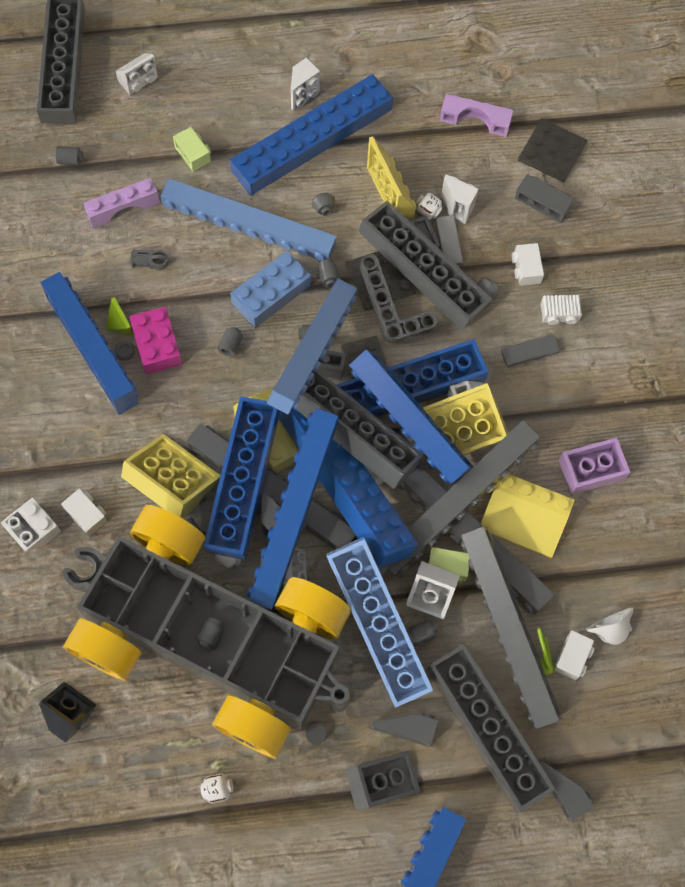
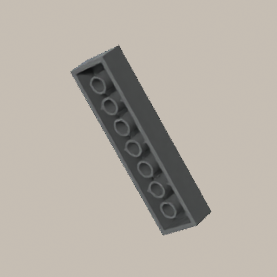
M47 0L37 113L41 123L76 124L85 15L83 0Z
M388 200L362 220L358 232L462 331L487 309L492 298Z
M317 370L316 373L312 371L314 376L310 384L305 383L308 387L303 397L298 396L301 400L296 410L307 419L310 413H314L315 408L338 415L339 422L333 440L395 489L416 468L423 455L320 371Z
M464 644L429 664L428 672L516 814L556 790Z

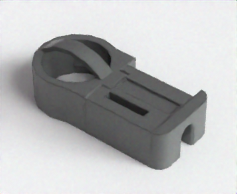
M132 250L130 263L132 268L134 266L150 267V269L163 270L168 266L169 259L167 253L163 250ZM159 258L166 261L162 264H155L153 259Z

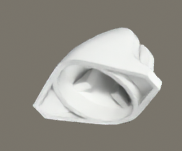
M633 608L625 609L597 621L587 627L586 630L597 634L603 642L613 645L621 644L626 640L629 632L632 631L630 618L633 614Z

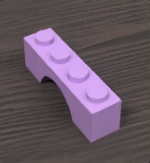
M446 94L439 121L457 125L464 118L474 117L486 123L489 133L507 137L513 110Z
M148 178L83 204L92 227L96 228L109 223L111 218L124 208L137 206L146 209L159 204L160 201L152 179Z

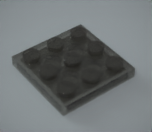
M541 118L519 155L518 161L565 183L588 140Z
M379 251L370 253L378 258L392 301L416 294L414 284ZM362 256L345 262V266L354 287L357 288L356 291L364 310L367 311L374 307L360 270V263L364 257ZM365 261L367 267H373L371 261ZM371 278V282L374 285L379 284L377 278ZM377 296L379 302H385L384 296Z

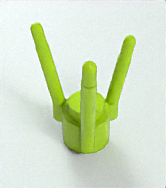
M538 628V637L544 657L540 659L545 675L554 673L555 669L548 638L543 637L541 628Z

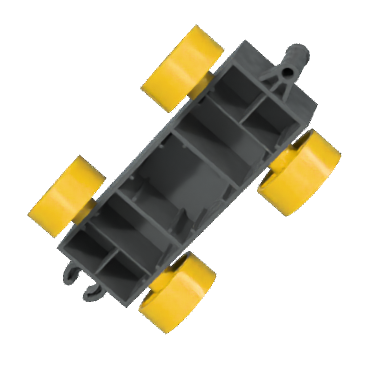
M145 505L130 530V535L145 548L118 536L107 557L102 556L100 552L90 547L75 549L74 553L79 560H87L93 563L94 570L90 576L81 578L70 568H65L62 571L66 582L72 588L85 592L77 606V609L85 619L79 618L63 645L66 651L94 668L114 678L126 681L142 654L138 648L128 642L130 641L237 696L238 698L227 695L212 726L226 736L260 754L277 759L291 731V728L281 720L302 729L315 702H327L335 712H342L348 707V689L340 685L330 673L339 656L340 646L322 637L332 640L338 638L351 613L350 606L338 596L314 583L291 577L275 604V609L288 619L286 620L181 567L191 566L205 541V536L192 524L165 509L153 505ZM211 617L222 622L224 625L222 627L223 632L215 648L210 647L208 650L199 646V641L196 638L204 622L208 621V618Z

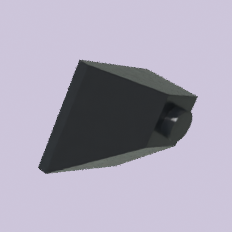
M65 682L39 703L49 731L65 743L79 731L96 708L94 702Z

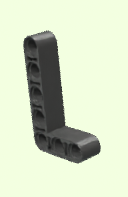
M366 254L360 263V270L385 340L389 343H396L430 332L437 324V317L432 312H426L399 321L378 258L374 254ZM365 261H371L373 267H367ZM371 278H377L379 284L374 285L371 282ZM377 296H384L385 302H379ZM388 312L391 315V319H385L383 313ZM426 318L431 320L432 325H425L423 320ZM412 324L415 330H407L406 325ZM389 330H395L397 337H392L389 334Z

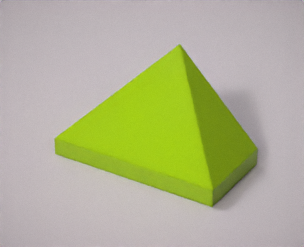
M114 297L111 299L105 330L132 336L131 326Z

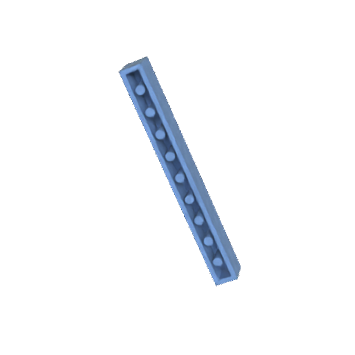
M168 179L160 195L162 205L167 209L178 210L184 215H192L199 220L212 222L219 227L230 228L234 232L247 234L251 238H259L268 244L279 245L283 249L296 251L303 256L314 257L318 261L330 259L336 246L335 235L172 179Z
M339 278L336 280L275 385L267 404L286 414H289L292 408H297L301 400L298 396L303 397L308 387L305 383L310 384L314 376L312 371L316 373L321 364L318 360L322 361L327 353L325 348H330L351 309L350 306H353L357 298L354 295L357 290L356 287Z

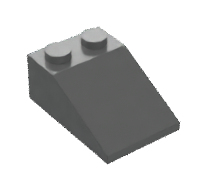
M409 751L345 769L356 812L421 792Z

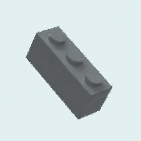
M529 174L525 176L517 188L514 198L559 223L562 222L574 200L569 194L563 193L552 185L546 184Z

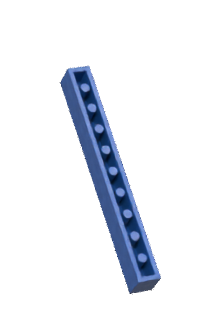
M316 408L314 413L309 414L307 420L309 427L307 432H303L300 443H303L301 451L297 450L294 458L296 465L294 470H290L287 479L290 483L288 488L282 492V506L277 508L274 516L276 520L274 528L271 527L267 538L270 539L268 547L265 546L261 554V558H263L262 564L257 566L254 577L257 578L255 585H251L247 597H250L249 601L254 604L275 610V604L282 590L339 422L338 415Z

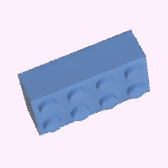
M286 251L230 293L231 302L250 324L256 328L311 286V275Z

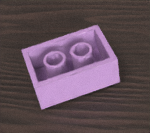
M617 438L563 452L558 460L571 495L623 481L631 473Z

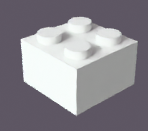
M421 561L406 606L444 620L460 575Z

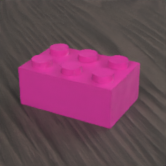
M166 307L129 316L145 374L182 365Z

